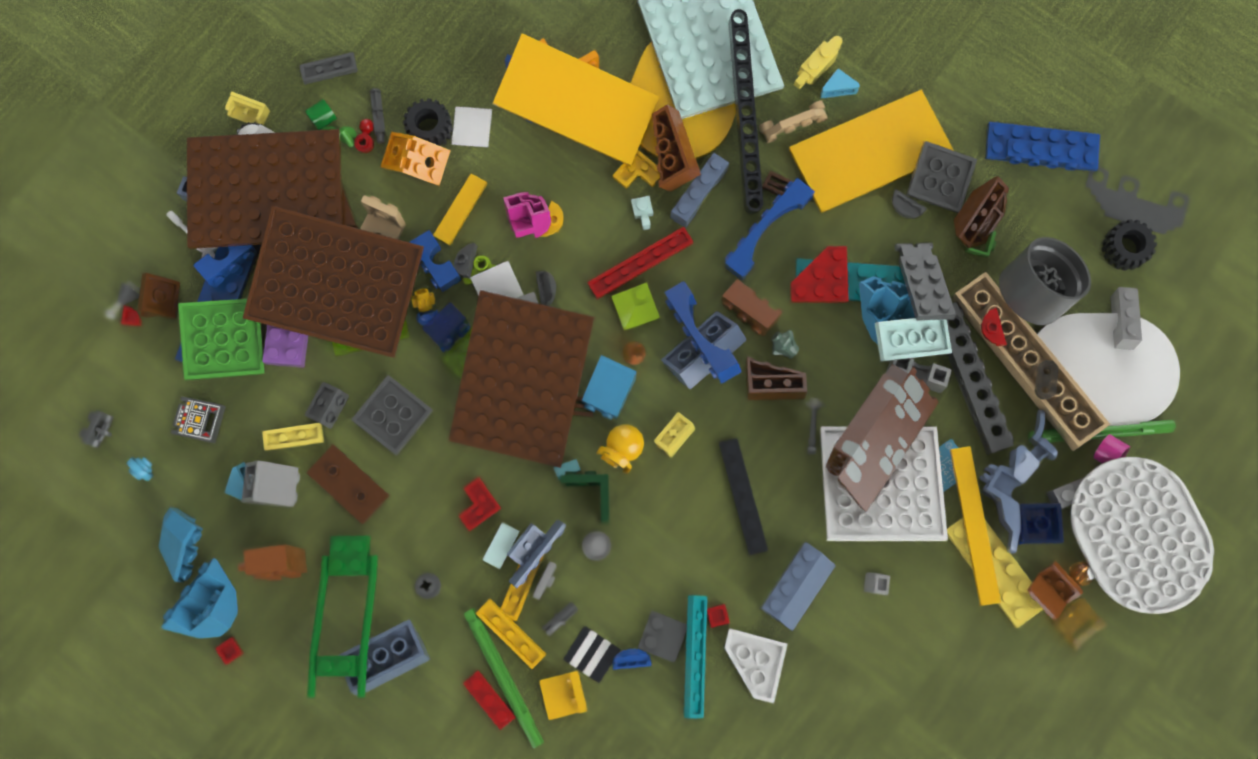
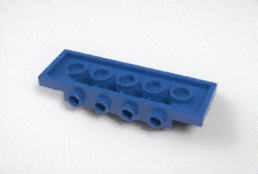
M989 122L987 126L985 159L1008 161L1011 164L1026 163L1029 166L1043 165L1051 169L1061 167L1069 171L1076 169L1097 171L1100 134Z

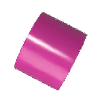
M1109 434L1102 441L1093 458L1102 464L1113 459L1124 458L1129 452L1130 446Z

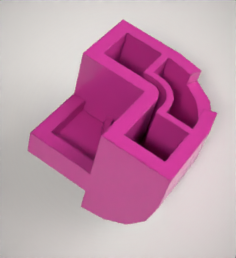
M522 192L503 197L507 218L516 238L532 233L537 238L549 229L551 224L550 211L541 195L538 197L530 195L528 192Z

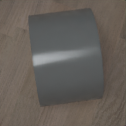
M1041 237L1034 240L1003 269L999 277V287L1005 302L1018 316L1033 324L1048 325L1055 322L1087 295L1091 287V276L1086 263L1072 247L1055 238Z

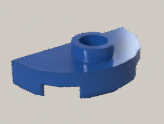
M639 649L623 650L614 657L612 662V670L652 666L650 656L645 651Z

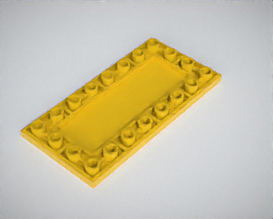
M522 33L492 104L631 166L659 96Z
M921 89L789 147V151L806 185L815 191L813 199L820 213H823L912 174L924 141L953 150Z

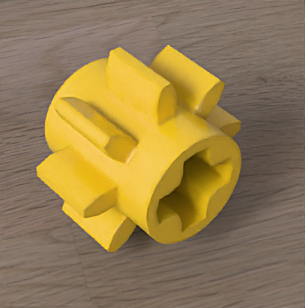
M426 288L416 290L414 292L415 296H411L413 308L418 307L420 312L431 310L432 305L435 304L434 293H429Z

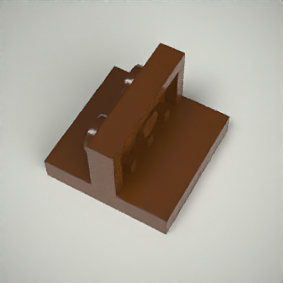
M143 273L137 310L141 311V317L160 316L176 319L180 282L150 273Z

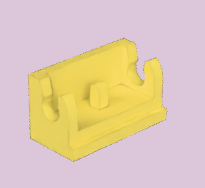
M232 91L225 110H228L227 115L245 123L257 122L258 124H263V126L270 113L266 104Z
M678 412L656 437L654 443L667 456L672 458L694 432V424Z

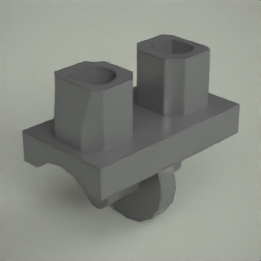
M97 410L96 412L91 411L87 419L91 423L88 429H81L78 435L82 439V443L95 448H99L105 436L112 437L113 434L108 432L114 419L113 416Z

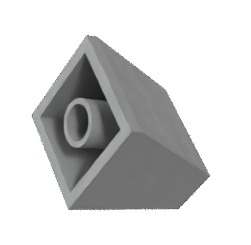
M264 461L246 463L241 503L294 507L298 498L296 484L299 483L300 479L298 468Z

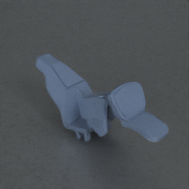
M1044 410L1037 412L1035 430L1029 439L1034 448L1029 451L1024 445L1018 446L1010 451L1009 468L990 464L984 468L985 471L990 473V476L984 473L983 476L979 477L982 482L986 483L981 493L995 502L999 523L1009 533L1007 552L1009 554L1017 552L1019 535L1021 533L1020 504L1012 499V491L1031 477L1038 469L1039 463L1043 458L1046 457L1049 460H1054L1058 454L1056 448L1047 439L1041 438L1045 423Z

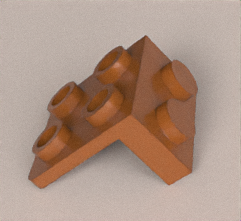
M1056 561L1041 570L1027 589L1030 597L1053 620L1059 618L1069 602L1083 593L1079 585Z

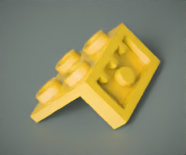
M578 670L540 680L539 683L549 720L578 712L583 713L588 710Z

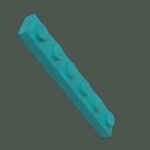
M688 595L684 718L689 719L704 718L707 596Z

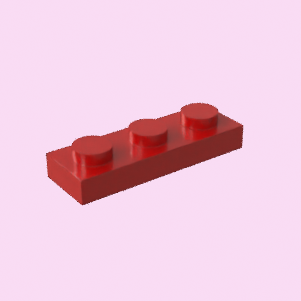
M479 670L462 683L500 731L516 718L512 710Z

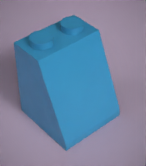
M601 355L582 398V404H585L584 408L592 412L597 410L606 419L612 420L614 418L617 420L636 381L637 371Z

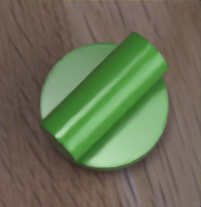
M350 126L341 127L339 129L341 142L346 143L349 148L354 146V141L357 137L356 131Z

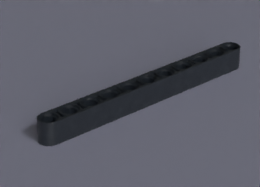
M737 9L732 12L728 25L743 203L747 213L756 214L763 206L748 16L744 10ZM739 17L742 23H736L734 18ZM735 36H742L744 41H737ZM737 54H743L745 60L738 59ZM744 72L747 78H740L738 73ZM740 91H747L748 97L741 96ZM741 109H748L750 115H743ZM743 127H749L752 133H744ZM750 145L753 148V152H746L744 147ZM746 164H752L755 171L747 170ZM748 182L755 183L756 190L749 189ZM749 201H756L758 208H751Z

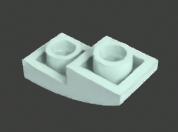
M502 522L483 557V561L500 569L519 531Z

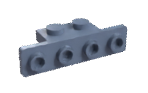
M557 519L546 534L532 523L527 527L507 553L510 558L521 565L509 580L514 587L518 588L519 585L526 581L527 575L538 566L541 557L550 551L552 543L563 534L566 524Z

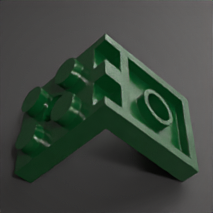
M566 471L565 475H561L562 487L601 486V524L610 525L608 474H597V471H585V474L578 475L576 471Z

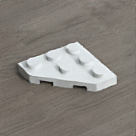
M729 629L724 649L751 695L755 699L774 703L787 644Z

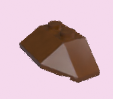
M999 176L992 178L973 190L954 219L956 236L967 248L986 244L989 234L995 230L1005 214L1009 188Z

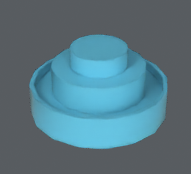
M131 457L126 462L130 467L128 469L129 473L136 479L141 480L143 478L149 481L154 476L152 474L153 469L151 468L153 464L147 458L143 457L141 459L138 457L136 459Z

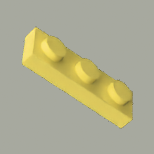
M320 423L262 431L265 451L324 443L322 424Z

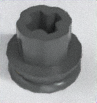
M424 573L416 579L415 591L420 597L431 599L440 592L441 582L436 575ZM425 581L431 583L428 591L423 589Z

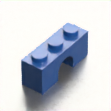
M430 230L410 241V243L424 246L421 258L423 263L420 265L426 274L430 272L433 277L430 281L436 289L440 288L444 292L462 281L450 260L441 265L433 263V257L441 251V248Z
M253 245L228 246L229 253L223 260H215L207 254L193 266L213 288L216 285H220L229 274L235 273L243 263L254 258L257 251Z

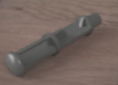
M374 88L370 90L374 134L377 136V143L383 144L385 143L384 136L386 132L381 91Z

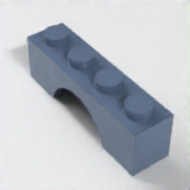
M713 153L701 169V175L693 180L672 209L671 219L686 228L696 215L708 193L720 182L727 172L729 162Z

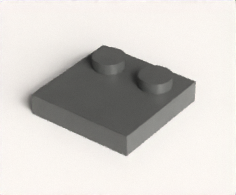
M651 611L638 649L675 663L687 631V624Z

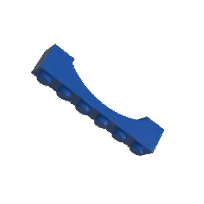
M799 178L794 182L790 181L784 188L786 192L782 196L778 195L772 203L774 206L770 210L766 209L760 217L762 220L758 224L754 223L748 231L750 234L747 238L742 237L736 245L738 248L735 252L731 251L724 259L726 261L725 268L741 281L754 267L755 262L752 261L753 252L764 231L782 215L795 209L802 210L814 196L815 191Z
M685 281L664 292L667 300H665L666 305L670 311L674 309L676 312L673 315L679 324L683 323L682 329L686 336L692 337L691 343L694 349L701 351L700 358L703 363L710 365L711 368L708 370L714 379L718 378L722 384L741 373L740 366L729 348L723 350L713 345L696 328L693 308L697 303Z

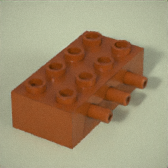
M289 545L244 550L245 563H239L237 566L239 572L244 571L247 576H253V579L264 581L282 580V577L289 579L300 578L302 573H307L305 549Z

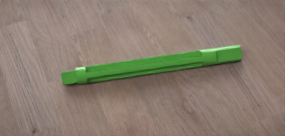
M1174 420L1140 422V424L1108 426L1091 439L1106 438L1109 434L1114 437L1173 433L1176 425ZM1056 429L1043 430L1041 438L1047 439L1050 443L1065 442ZM1029 431L1028 440L1032 437L1034 431Z
M473 608L465 612L464 616L521 728L534 749L544 743L483 621L475 614L476 610Z

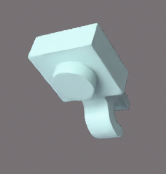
M650 196L631 199L635 219L641 218L643 230L650 229L649 216H653Z

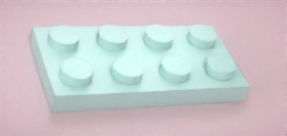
M916 318L875 323L881 362L952 353L947 319L916 321Z

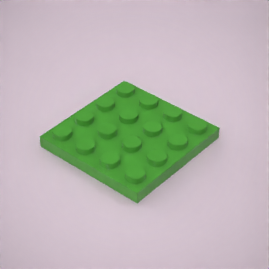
M247 299L178 303L185 381L265 374L264 363L262 362L261 323L243 318Z

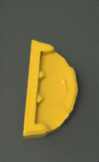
M551 201L548 208L551 224L541 237L553 235L559 232L563 226L564 216L562 209L553 201Z

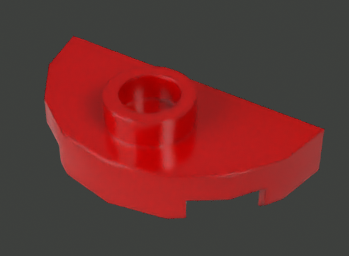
M994 308L984 316L981 323V332L986 340L996 346H1006L1007 343L997 308Z

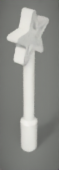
M169 211L166 216L187 233V227L183 224V221L173 211ZM218 247L197 248L199 252L203 253L202 258L207 254L214 258V252L218 249Z

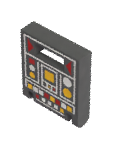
M181 396L180 400L185 402V404L178 405L172 425L178 428L177 430H171L170 434L215 444L226 406ZM212 413L215 414L211 431L208 432L205 429L209 415Z

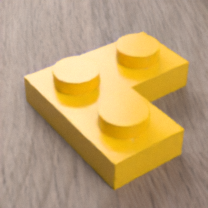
M637 150L631 166L623 163L612 175L613 179L626 189L638 176L651 187H654L658 180H660V172L657 170V165L639 150Z

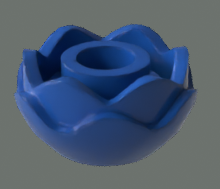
M429 310L425 313L419 312L416 319L422 326L437 324L440 314H438V310Z

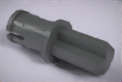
M570 602L559 613H555V616L549 622L542 626L543 630H546V633L551 636L562 625H566L565 622L578 611L577 606Z

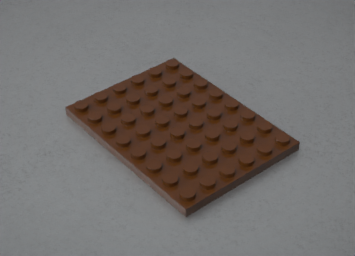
M339 129L187 138V247L189 249L262 245L272 206L343 224L341 135Z
M272 206L243 318L395 358L424 246Z
M480 290L448 441L561 468L595 316Z

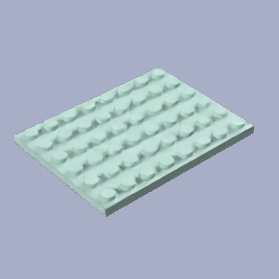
M637 0L673 105L680 112L682 119L735 103L728 22L732 12L737 9L744 10L748 16L754 97L783 89L782 78L753 0ZM739 17L734 18L736 23H742ZM735 36L737 41H744L742 36ZM737 54L738 59L745 60L743 54ZM744 72L738 73L740 78H747ZM740 91L741 96L748 97L747 91Z

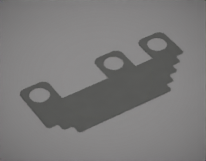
M1098 167L1097 171H1101L1104 174V180L1101 182H1096L1093 179L1092 175L1095 171L1089 172L1086 187L1090 188L1091 194L1096 196L1095 201L1101 203L1100 208L1105 210V216L1125 222L1128 219H1132L1133 222L1140 220V224L1146 223L1148 229L1152 228L1153 231L1164 235L1167 234V230L1173 231L1175 227H1182L1189 203L1187 195L1176 191L1172 192L1166 207L1137 198L1140 185L1137 179L1123 176L1120 180L1118 191L1105 188L1109 177L1107 170ZM1127 180L1135 184V189L1131 192L1126 191L1123 187L1124 182ZM1175 196H1181L1184 199L1185 203L1182 207H1176L1173 204Z

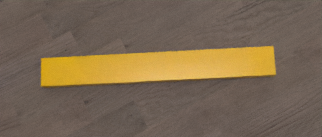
M971 447L950 449L979 604L983 606L1001 603Z

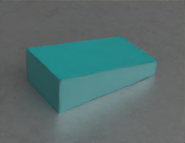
M576 459L563 463L561 468L554 466L558 480L561 479V475H565L566 471H581Z

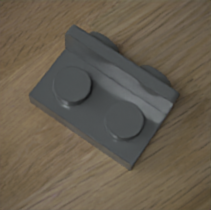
M322 382L304 416L331 429L346 404L349 395L332 385Z

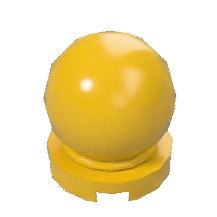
M630 424L618 425L609 432L606 439L607 447L600 446L596 454L602 455L601 459L615 469L619 466L623 468V473L628 474L632 469L630 461L636 460L643 451V435L636 427Z

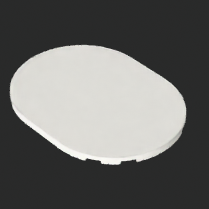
M1078 313L1059 317L1055 322L1044 326L1037 335L1111 424L1109 426L1147 422L1156 418L1167 409L1178 390L1180 367L1173 345L1159 328L1140 317L1142 341L1134 350L1115 349L1113 331L1118 323L1117 313Z
M1124 457L1107 461L1094 468L1084 477L1076 489L1072 500L1071 525L1076 541L1103 591L1120 605L1142 613L1161 614L1172 612L1192 602L1201 593V590L1210 579L1213 570L1214 547L1209 530L1182 480L1173 471H1170L1160 463L1138 457Z

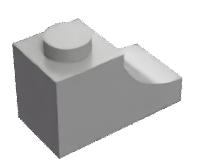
M1084 478L1046 492L1054 511L1072 505L1076 489Z

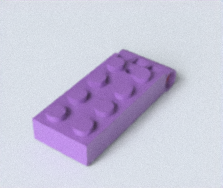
M267 325L262 362L266 365L304 368L308 335Z

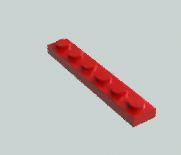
M683 226L588 281L587 285L598 300L691 246L694 241Z

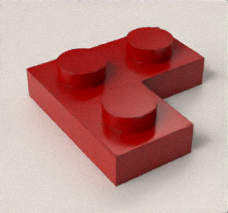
M480 477L463 488L474 504L458 516L468 531L471 532L502 509Z

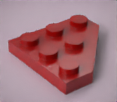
M827 246L791 282L790 303H848L847 246Z

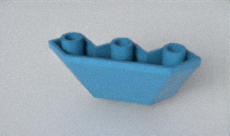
M170 506L163 517L159 550L173 580L183 583L192 575L194 565L191 562L195 559L196 551L199 548L194 544L200 540L203 528L195 524L196 519L178 508Z
M213 558L210 562L202 564L198 570L199 574L189 586L187 585L182 590L181 597L173 608H169L162 617L164 622L161 628L200 639L220 637L230 629L238 614L236 590L219 562Z

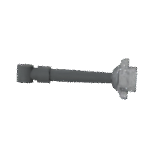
M810 398L809 402H805L812 410L807 454L815 455L817 410L824 407L825 403H822L821 399Z

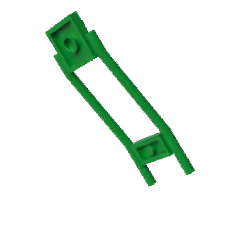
M331 536L330 556H321L320 582L309 654L307 697H315L316 677H358L357 697H365L367 654L378 555H370L371 536ZM328 576H369L359 656H318Z

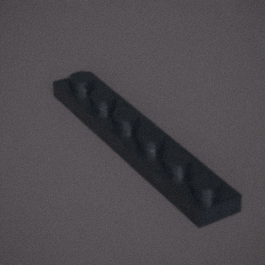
M738 438L719 442L720 452L748 554L751 556L769 551Z

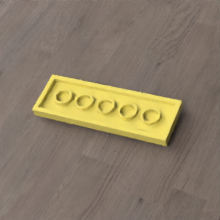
M962 517L947 528V535L972 568ZM985 520L1001 603L997 604L1014 627L1019 628L1042 611L1043 608L1030 597L1027 591L1032 583L1014 557L1007 552L1005 545Z

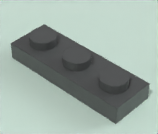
M353 52L299 65L305 85L358 72Z

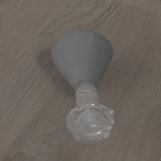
M128 281L126 284L122 282L117 301L109 310L104 309L105 312L103 314L112 321L115 318L117 319L116 313L123 305L139 298L140 288L131 281Z

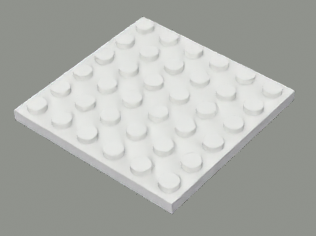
M847 427L820 428L827 541H947L948 535L937 427L922 428L867 512L858 506L837 480L839 476L832 475L825 467L833 447Z

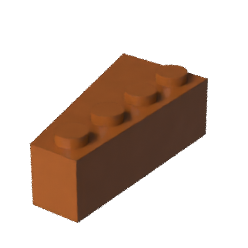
M667 104L654 112L652 116L654 137L657 139L655 149L659 164H657V170L660 172L659 187L672 192L698 177L701 173L680 112Z

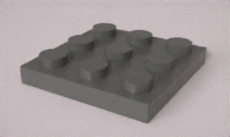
M924 141L906 195L959 213L977 159Z
M387 375L351 420L397 456L434 410Z

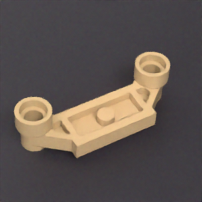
M822 100L817 101L809 106L810 110L782 120L776 125H773L772 120L764 122L758 126L761 134H764L767 143H770L777 139L776 135L783 132L785 134L793 132L796 129L795 127L800 125L806 127L812 124L813 120L821 123L828 119L824 111V103Z

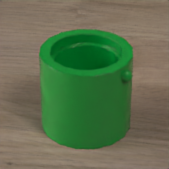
M324 99L305 110V113L317 130L323 129L337 119Z

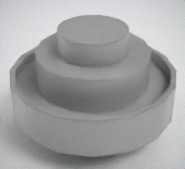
M594 531L584 538L582 549L589 559L602 560L609 555L611 542L606 534Z

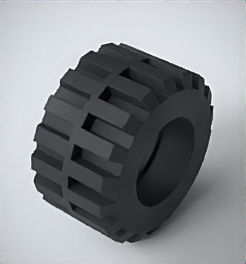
M427 98V101L420 99L419 103H416V101L412 103L413 107L409 106L407 108L408 113L404 114L405 120H403L407 135L416 136L438 146L440 144L445 145L447 143L446 139L451 138L450 133L453 131L452 121L443 104L440 105L437 100L432 102V99ZM433 118L438 120L436 127L430 131L418 129L420 123L425 119Z
M1128 219L1126 222L1122 221L1104 236L1105 239L1102 241V244L1105 245L1102 247V252L1106 253L1104 258H1108L1110 260L1108 263L1110 265L1114 264V268L1119 269L1122 267V271H1127L1128 269L1131 271L1139 268L1155 254L1156 250L1154 248L1157 247V242H1154V240L1157 239L1156 235H1152L1151 232L1153 230L1152 228L1148 229L1146 223L1140 224V220H1135L1134 222L1132 219ZM1122 237L1129 238L1134 242L1136 253H1131L1123 247Z

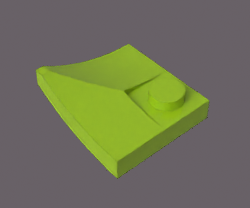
M647 282L611 296L624 331L660 319Z

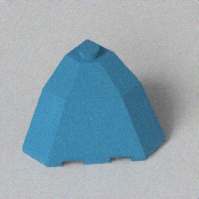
M874 276L860 282L862 319L871 339L876 344L878 342L875 323L915 318L905 284L892 281L891 284L882 282L881 278Z

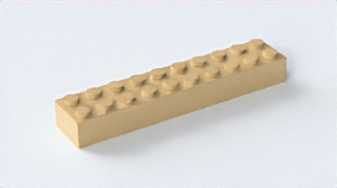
M987 272L954 294L952 301L954 303L957 302L958 307L962 308L967 320L1040 410H1044L1045 417L1073 451L1111 425L1027 321L1018 316L1008 306L1001 294L1000 288ZM994 308H997L1007 343L1006 346H996L986 340L981 332V323L984 316Z

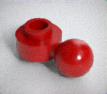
M363 119L359 123V129L362 134L355 138L354 145L359 152L369 153L374 148V140L369 136V133L374 129V124L369 119ZM362 140H366L365 145H361Z

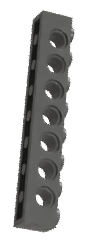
M955 302L952 304L956 315L954 319H947L952 353L947 354L986 455L1013 446L1014 438L1006 427L1005 415L1000 412L998 407L999 400L992 392L991 380L989 377H986L984 372L985 365L979 359L977 345L975 342H972L970 337V328L964 322L963 310ZM949 321H953L956 324V329L949 326ZM956 338L962 340L963 346L956 344ZM963 356H967L970 359V364H966L963 361ZM970 374L976 375L977 382H973L970 379ZM977 391L984 394V400L977 397ZM985 409L991 412V418L985 416ZM992 427L998 430V436L992 434Z

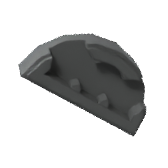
M895 189L892 196V205L900 216L917 218L927 210L921 204Z
M475 243L463 247L454 260L456 271L464 278L470 279L478 247Z
M535 271L541 304L549 306L555 299L556 294L554 277L547 271Z

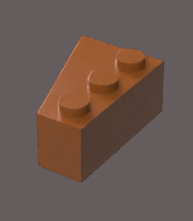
M738 279L721 298L722 305L727 310H733L741 322H747L755 334H761L763 337L778 322L783 312L779 308L775 311L769 307V301L765 298L763 300L755 295V291Z

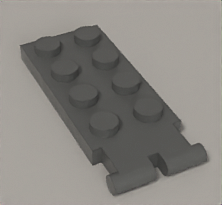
M912 243L895 244V251L900 253L898 262L916 321L954 319L956 315L937 255H933L931 251L933 243H915V247H913Z

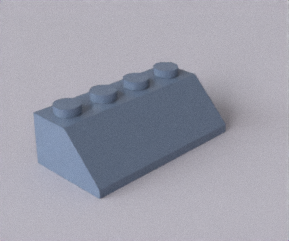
M718 311L697 328L710 343L723 350L729 348L731 353L747 340L739 326ZM691 336L685 338L661 359L662 363L688 389L697 385L699 381L710 373L708 369L711 368L709 364L705 365L700 358L701 351L694 349L691 340H693Z
M807 542L802 543L759 609L793 631L836 565Z
M410 619L369 639L366 692L430 660L425 645ZM360 644L338 656H359ZM345 677L350 692L357 696L358 677Z

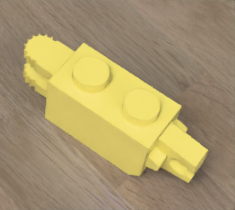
M834 36L828 43L823 41L800 66L797 73L799 77L794 83L795 87L800 90L806 83L813 85L836 60L843 41L841 37Z

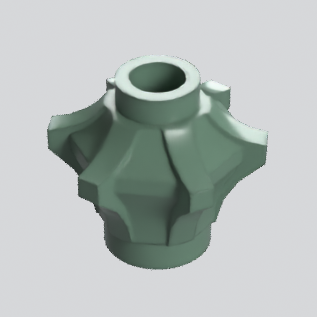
M791 330L785 333L776 332L771 338V341H773L771 347L773 355H783L791 359L800 349L796 345L793 331Z

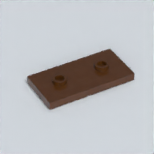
M334 444L306 472L362 525L390 497L386 491Z

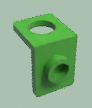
M993 231L989 234L984 252L973 248H966L965 252L984 258L988 257L996 246V241L994 240L996 232Z

